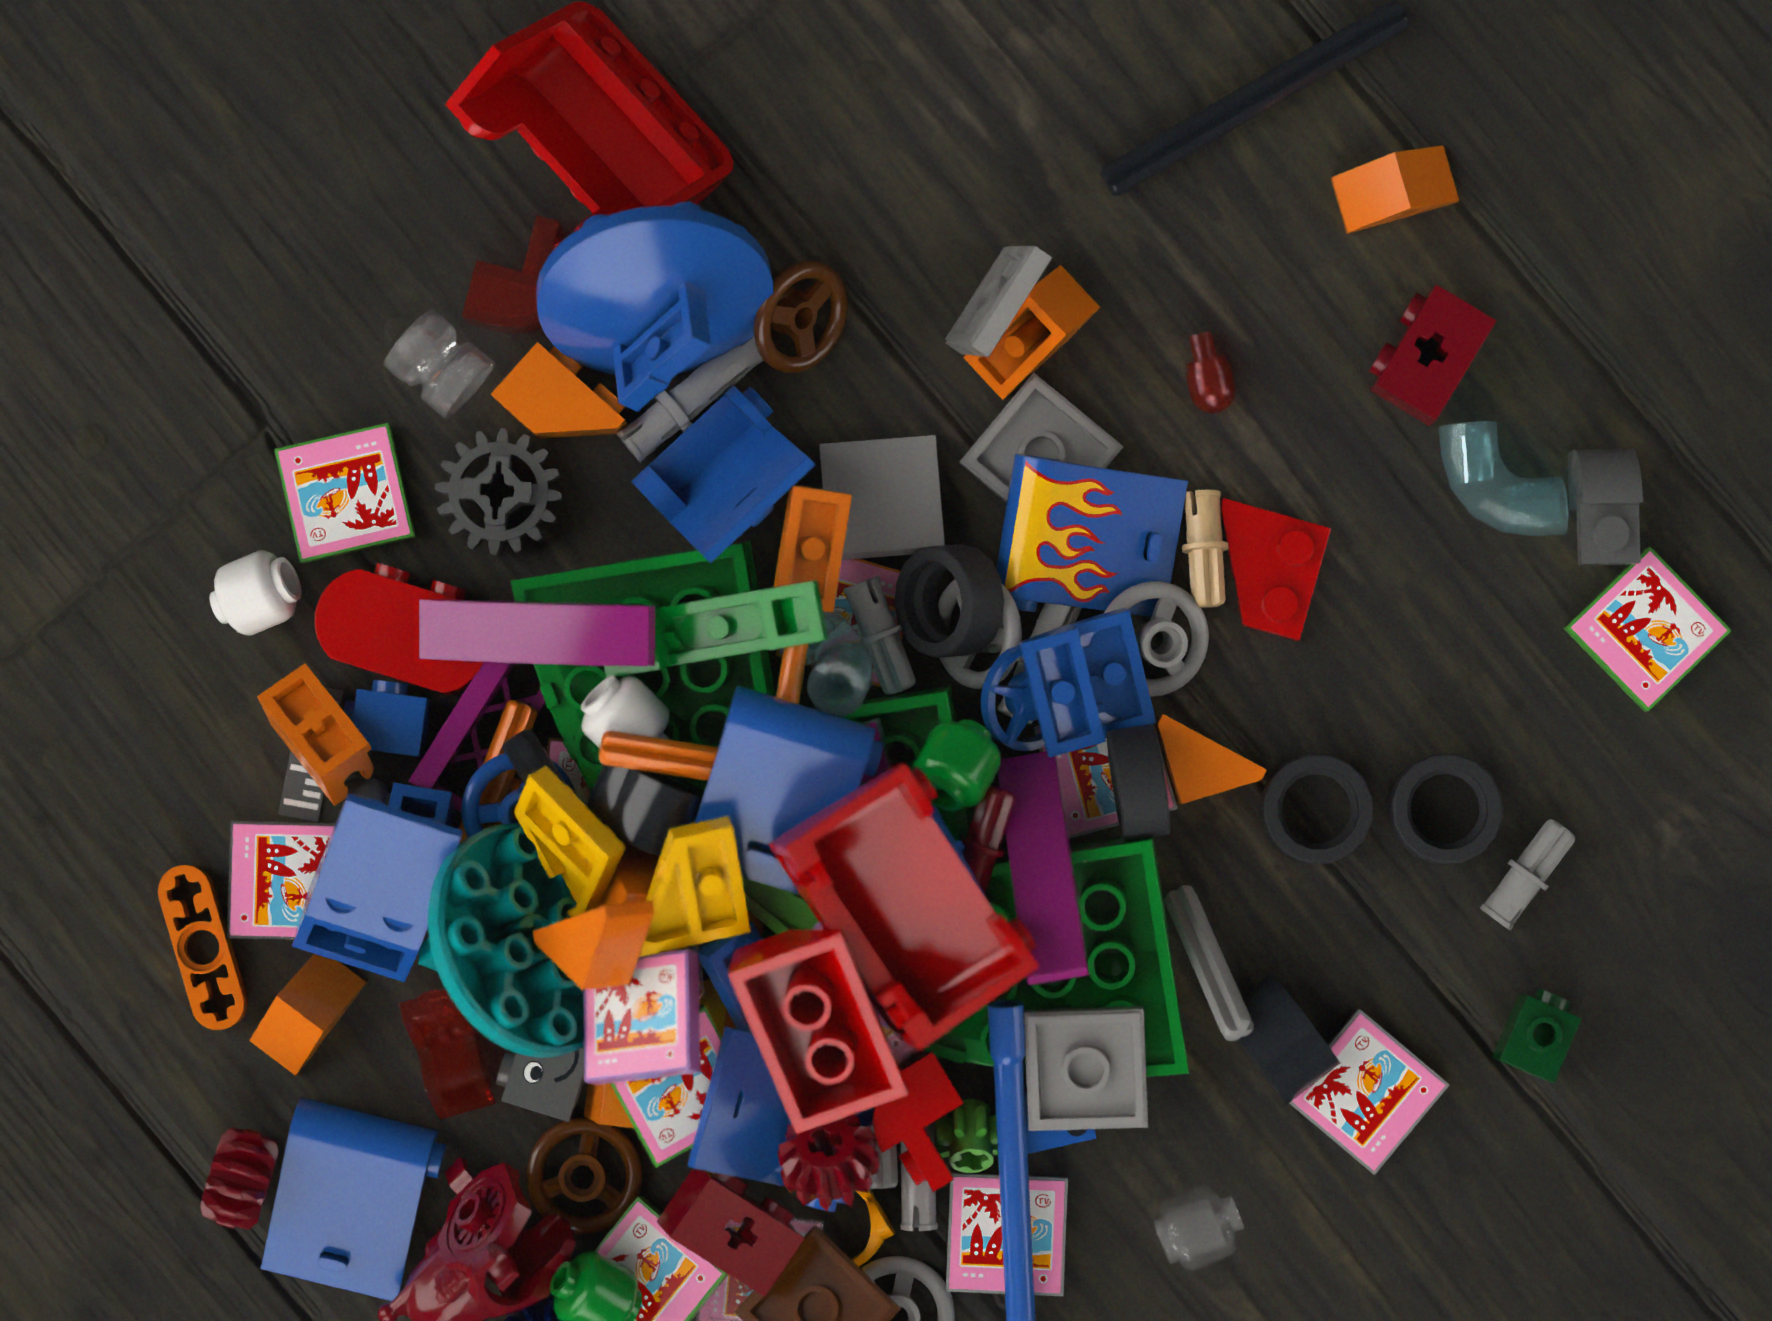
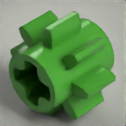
M965 1099L962 1105L947 1113V1117H940L935 1120L936 1148L942 1158L949 1156V1163L952 1168L960 1172L976 1173L988 1169L993 1164V1155H998L996 1115L991 1116V1108L987 1103L976 1099Z

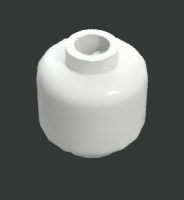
M258 550L227 563L217 570L214 579L215 591L210 593V604L213 613L222 624L229 623L238 633L248 636L254 635L283 623L294 615L296 601L301 598L302 594L301 585L295 569L286 558H277L273 553Z
M613 675L609 676L589 693L581 705L580 709L585 713L581 724L582 730L599 748L603 734L609 730L668 739V736L663 733L669 721L668 708L640 680L633 676H627L619 680Z

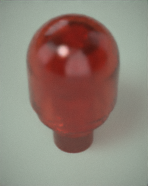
M1211 331L1188 336L1194 362L1186 363L1187 372L1185 376L1190 398L1193 404L1202 412L1209 414L1223 412L1233 403L1236 394L1231 364L1227 363L1226 355H1216Z

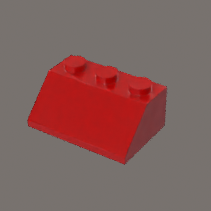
M787 930L734 949L728 971L729 979L796 1134L908 1095L909 1089L842 930Z

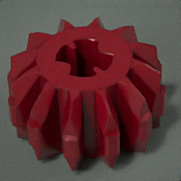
M856 1114L796 1134L793 1125L787 1126V1132L785 1133L787 1142L779 1144L777 1153L779 1164L782 1166L781 1177L788 1191L796 1190L797 1198L802 1202L803 1206L818 1198L820 1206L827 1212L833 1200L840 1198L851 1207L854 1200L853 1191L870 1193L871 1185L873 1184L871 1175L879 1173L880 1159L878 1151L875 1150L877 1147L875 1134L870 1130V1126H861L860 1118Z
M231 1127L222 1134L202 1195L200 1209L203 1217L216 1221L218 1225L232 1229L238 1227L249 1230L257 1224L280 1152L277 1140L263 1136V1133L248 1128L242 1130Z

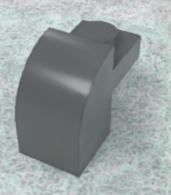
M1633 448L1574 449L1568 452L1569 511L1577 510L1578 565H1629L1641 563L1639 504L1643 502L1640 464L1636 451Z

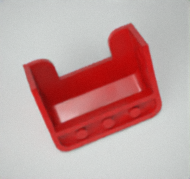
M582 1L573 2L493 44L445 103L448 109L459 119L462 127L474 137L498 140L517 130L530 144L533 152L541 160L545 161L570 188L573 196L592 212L591 215L580 222L574 232L582 228L583 223L594 215H611L642 207L673 206L681 202H691L698 205L721 184L733 169V158L725 144L600 9Z

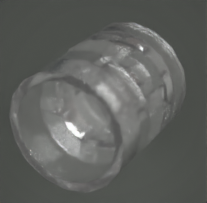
M430 309L419 317L396 342L387 355L384 366L410 387L421 383L423 385L421 398L443 418L448 419L462 408L480 388L493 370L495 362L471 341L457 344V334L455 333L456 329L453 328L454 326L436 310Z

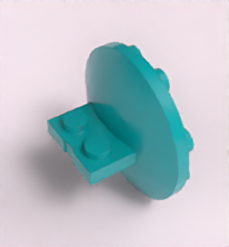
M502 824L484 829L462 841L458 848L449 854L439 867L431 888L428 904L429 938L422 941L419 949L418 964L438 971L447 992L467 1020L482 1034L503 1048L525 1056L552 1058L569 1054L584 1047V990L573 982L535 944L533 931L570 918L567 911L576 906L577 903L561 874L549 879L538 858L536 847L527 838L520 824Z

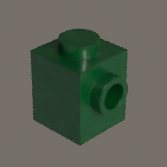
M1538 988L1534 998L1519 993L1492 1058L1554 1084L1581 1022V1018L1567 1012L1571 1004L1570 1001Z

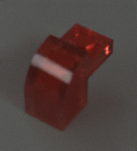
M536 216L522 272L476 260L461 316L467 324L507 334H523L542 328L538 318L536 286L539 273L548 256L566 239L562 237L564 229L560 221Z
M430 990L422 993L417 998L399 1003L403 1023L418 1052L425 1091L439 1120L496 1104L478 1029L458 1009L447 990Z

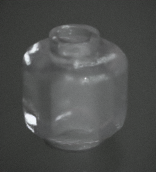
M1201 1185L1166 1199L1160 1206L1161 1218L1153 1221L1170 1265L1179 1261L1180 1265L1188 1271L1198 1270L1233 1255L1237 1248L1234 1232L1244 1229L1232 1196L1220 1199L1216 1190L1209 1185Z

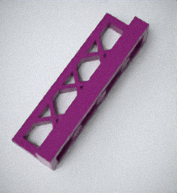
M483 662L480 670L473 677L409 779L410 783L417 787L452 792L440 784L453 763L476 758L478 769L483 765V756L487 755L489 748L482 750L477 725L484 714L504 710L506 703L509 700H513L508 675L516 664L521 663ZM502 687L505 702L490 705ZM540 689L534 696L516 699L534 707L537 710V717L546 704ZM471 736L474 752L459 755ZM452 792L455 809L461 812L463 798Z

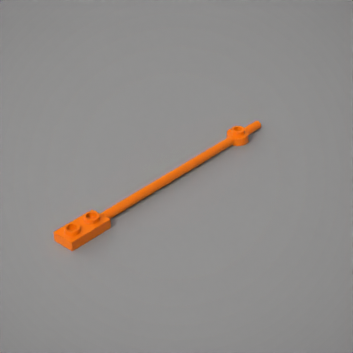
M793 485L788 493L774 587L817 580L822 608L825 612H834L852 499L851 494ZM808 644L785 647L783 649L777 698L799 704ZM747 910L749 921L754 923L762 938L764 923ZM727 1009L723 1033L725 1026L737 1029Z

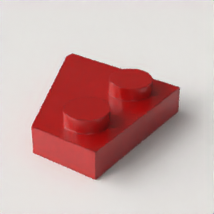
M1222 498L1220 514L1223 519L1226 540L1228 542V557L1237 592L1236 599L1241 625L1297 642L1300 641L1331 528Z

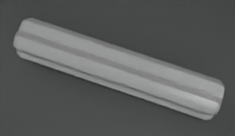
M1183 885L1177 890L1169 891L1165 896L1164 902L1221 1033L1228 1041H1236L1242 1036L1249 1035L1253 1030L1254 1024L1197 894L1189 885Z

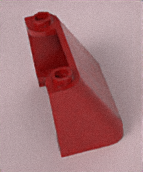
M899 763L791 828L772 841L769 846L823 930H842L870 999L886 1024L900 1041L918 1050H922L1040 966L1030 953L1037 948V945L1027 928L1018 918L1008 922L1002 915L994 911L931 816L934 810L930 801L936 798L937 794L930 781L918 767L909 770L906 764Z

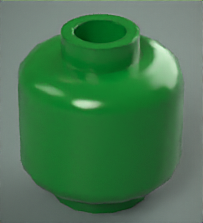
M961 720L959 723L944 722L938 724L930 731L914 762L913 768L918 767L936 791L937 797L930 801L935 807L951 812L958 811L961 808L973 807L981 802L1000 767L1001 755L996 745L990 740V732L981 724L972 720Z
M586 1251L577 1255L571 1262H563L554 1273L550 1285V1292L554 1295V1310L560 1321H634L642 1303V1292L638 1289V1281L634 1271L592 1251Z

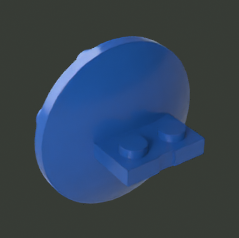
M681 202L673 206L642 207L611 215L599 214L589 217L583 223L582 228L568 236L548 256L539 273L536 286L538 318L544 333L551 343L561 353L585 367L616 375L619 404L637 412L654 396L663 392L675 375L694 371L703 363L750 340L754 336L753 324L755 314L760 306L773 294V280L769 260L758 241L743 226L737 225L716 214L702 211L698 205L691 202Z

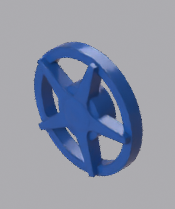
M1020 645L1005 650L988 671L981 693V713L987 730L997 742L1018 751H1032L1044 747L1041 733L1029 739L1016 740L1029 721L1038 720L1026 669L1016 674L1007 686L998 685L1007 668L1022 656ZM996 693L1005 696L1006 707L1013 715L1006 732L1002 730L996 717Z

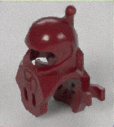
M460 1156L445 1171L449 1186L457 1194V1197L449 1202L445 1224L426 1243L425 1256L410 1273L406 1287L390 1303H385L379 1307V1320L395 1321L399 1316L405 1315L411 1321H485L484 1319L488 1317L494 1318L519 1312L547 1298L550 1293V1285L554 1273L563 1262H568L571 1259L576 1244L569 1220L560 1215H546L533 1228L522 1230L532 1210L519 1188V1171L503 1162L489 1169L481 1170L474 1176L468 1168L467 1160ZM486 1276L497 1285L501 1296L493 1294L485 1286Z

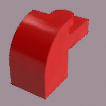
M931 1051L901 1069L909 1093L906 1096L875 1106L873 1127L875 1139L881 1153L903 1141L908 1150L898 1156L916 1186L927 1181L934 1192L954 1180V1177L924 1127L962 1105L963 1100L934 1052Z

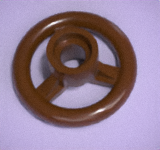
M802 261L787 267L773 279V294L760 306L755 314L753 324L757 350L770 367L785 373L802 372L820 363L833 350L843 332L848 313L847 292L839 274L825 263ZM803 279H817L813 286L802 291L791 287ZM830 296L831 309L825 330L815 343L812 328L817 320V311ZM771 329L791 336L795 343L796 355L788 356L777 350L771 337Z
M575 1117L569 1122L562 1121L549 1128L535 1143L527 1162L526 1184L535 1208L542 1217L546 1215H560L569 1220L572 1232L575 1234L598 1233L615 1226L635 1199L639 1197L642 1188V1163L632 1140L617 1126L601 1125L587 1117ZM582 1134L579 1153L571 1156L563 1163L558 1176L544 1181L545 1163L554 1147L571 1136ZM600 1138L614 1146L623 1160L625 1183L622 1193L606 1181L605 1167L596 1158ZM578 1166L589 1167L594 1173L593 1184L587 1187L579 1186L573 1178L574 1169ZM564 1193L571 1200L586 1202L596 1197L609 1209L593 1216H575L561 1210L550 1198Z

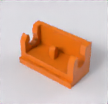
M306 663L257 696L271 726L334 806L347 798L348 787L344 782L350 774L359 771L365 779H369L372 776L374 767L367 753L372 749L369 742Z

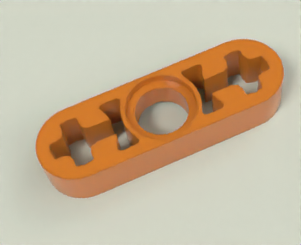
M179 865L173 867L162 876L159 882L158 898L193 1015L202 1026L208 1029L224 1030L231 1028L244 1018L248 1008V997L213 880L204 869L198 866ZM185 874L189 882H199L201 885V893L193 896L196 913L201 914L209 909L212 920L193 922L180 929L178 918L190 917L185 901L174 900L171 890L177 889L180 886L179 877ZM199 930L211 932L219 942L217 957L206 965L194 962L187 952L189 938ZM226 965L228 977H218L216 980L222 995H233L235 1005L227 1008L228 1018L221 1020L217 1012L208 1013L205 1009V1002L213 998L210 981H204L197 985L195 974L211 973Z

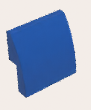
M1121 608L1083 619L1019 642L1048 757L1106 742L1105 737H1107L1106 734L1109 730L1157 723L1128 609Z

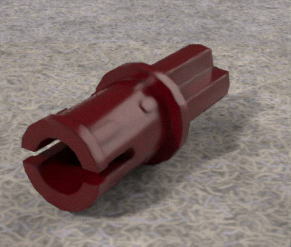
M990 786L984 798L977 804L968 835L961 836L959 840L965 846L962 855L984 894H986L997 857H1004L1006 850L1001 848V844L1016 800L1013 793L996 786Z

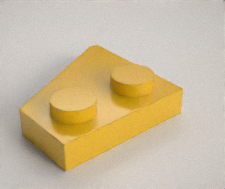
M545 766L529 775L514 814L527 838L536 847L538 858L549 879L558 874L562 875L577 903L576 906L567 911L571 918L599 908L626 847L617 839L614 832L604 825L577 798L574 791L568 785L563 784Z
M729 816L669 829L645 900L652 901L654 915L639 957L751 932L734 831Z

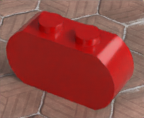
M380 563L376 564L374 573L355 569L337 577L326 587L317 603L315 631L321 647L331 659L447 695H453L466 690L473 677L480 670L483 662L419 659V600H464L466 590L435 580L432 581L430 590L407 584L411 573Z

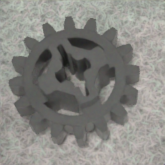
M500 428L496 442H489L486 435L482 431L476 432L477 447L470 450L461 442L455 445L458 454L461 456L457 464L451 461H442L440 466L451 477L449 482L436 483L435 490L444 495H449V502L442 504L437 510L441 516L455 515L456 520L448 530L454 537L464 533L466 530L470 532L467 542L468 548L475 551L485 540L488 541L490 554L492 556H499L502 544L509 542L516 554L523 553L521 538L529 535L533 540L540 543L544 540L540 530L537 528L541 521L548 524H556L558 519L547 509L549 503L562 502L564 495L558 491L550 490L549 484L558 480L561 474L558 469H543L542 465L550 456L545 448L536 451L534 454L529 453L532 441L530 436L523 434L515 445L510 443V435L505 428ZM489 456V465L476 478L465 477L469 469L476 462ZM514 457L521 459L529 465L536 477L537 484L521 482L514 474ZM502 474L505 484L514 490L513 497L503 498L502 506L498 507L497 511L494 501L485 495L486 488L496 487L497 478H500ZM462 501L477 503L485 512V529L471 521L463 508ZM535 506L531 515L522 524L508 530L510 528V518L523 507Z

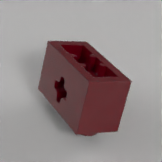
M1437 284L1429 291L1426 297L1418 292L1415 293L1399 320L1407 329L1397 346L1395 347L1386 342L1369 369L1370 373L1377 376L1370 391L1428 426L1438 419L1496 323L1495 319ZM1430 339L1438 344L1434 354L1441 361L1433 360L1427 366H1424L1418 362L1421 351L1414 345L1422 346Z
M693 1168L656 1222L671 1239L765 1298L805 1239L791 1224L795 1214L767 1195L761 1203L744 1193L749 1185L739 1177ZM730 1219L737 1223L743 1221L738 1231L732 1227L726 1229L724 1227Z

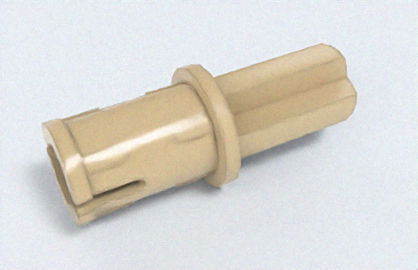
M1195 490V495L1194 492H1186L1184 502L1187 544L1182 545V552L1189 555L1191 595L1200 608L1218 607L1224 604L1226 600L1223 551L1228 550V542L1222 539L1221 492L1219 490Z

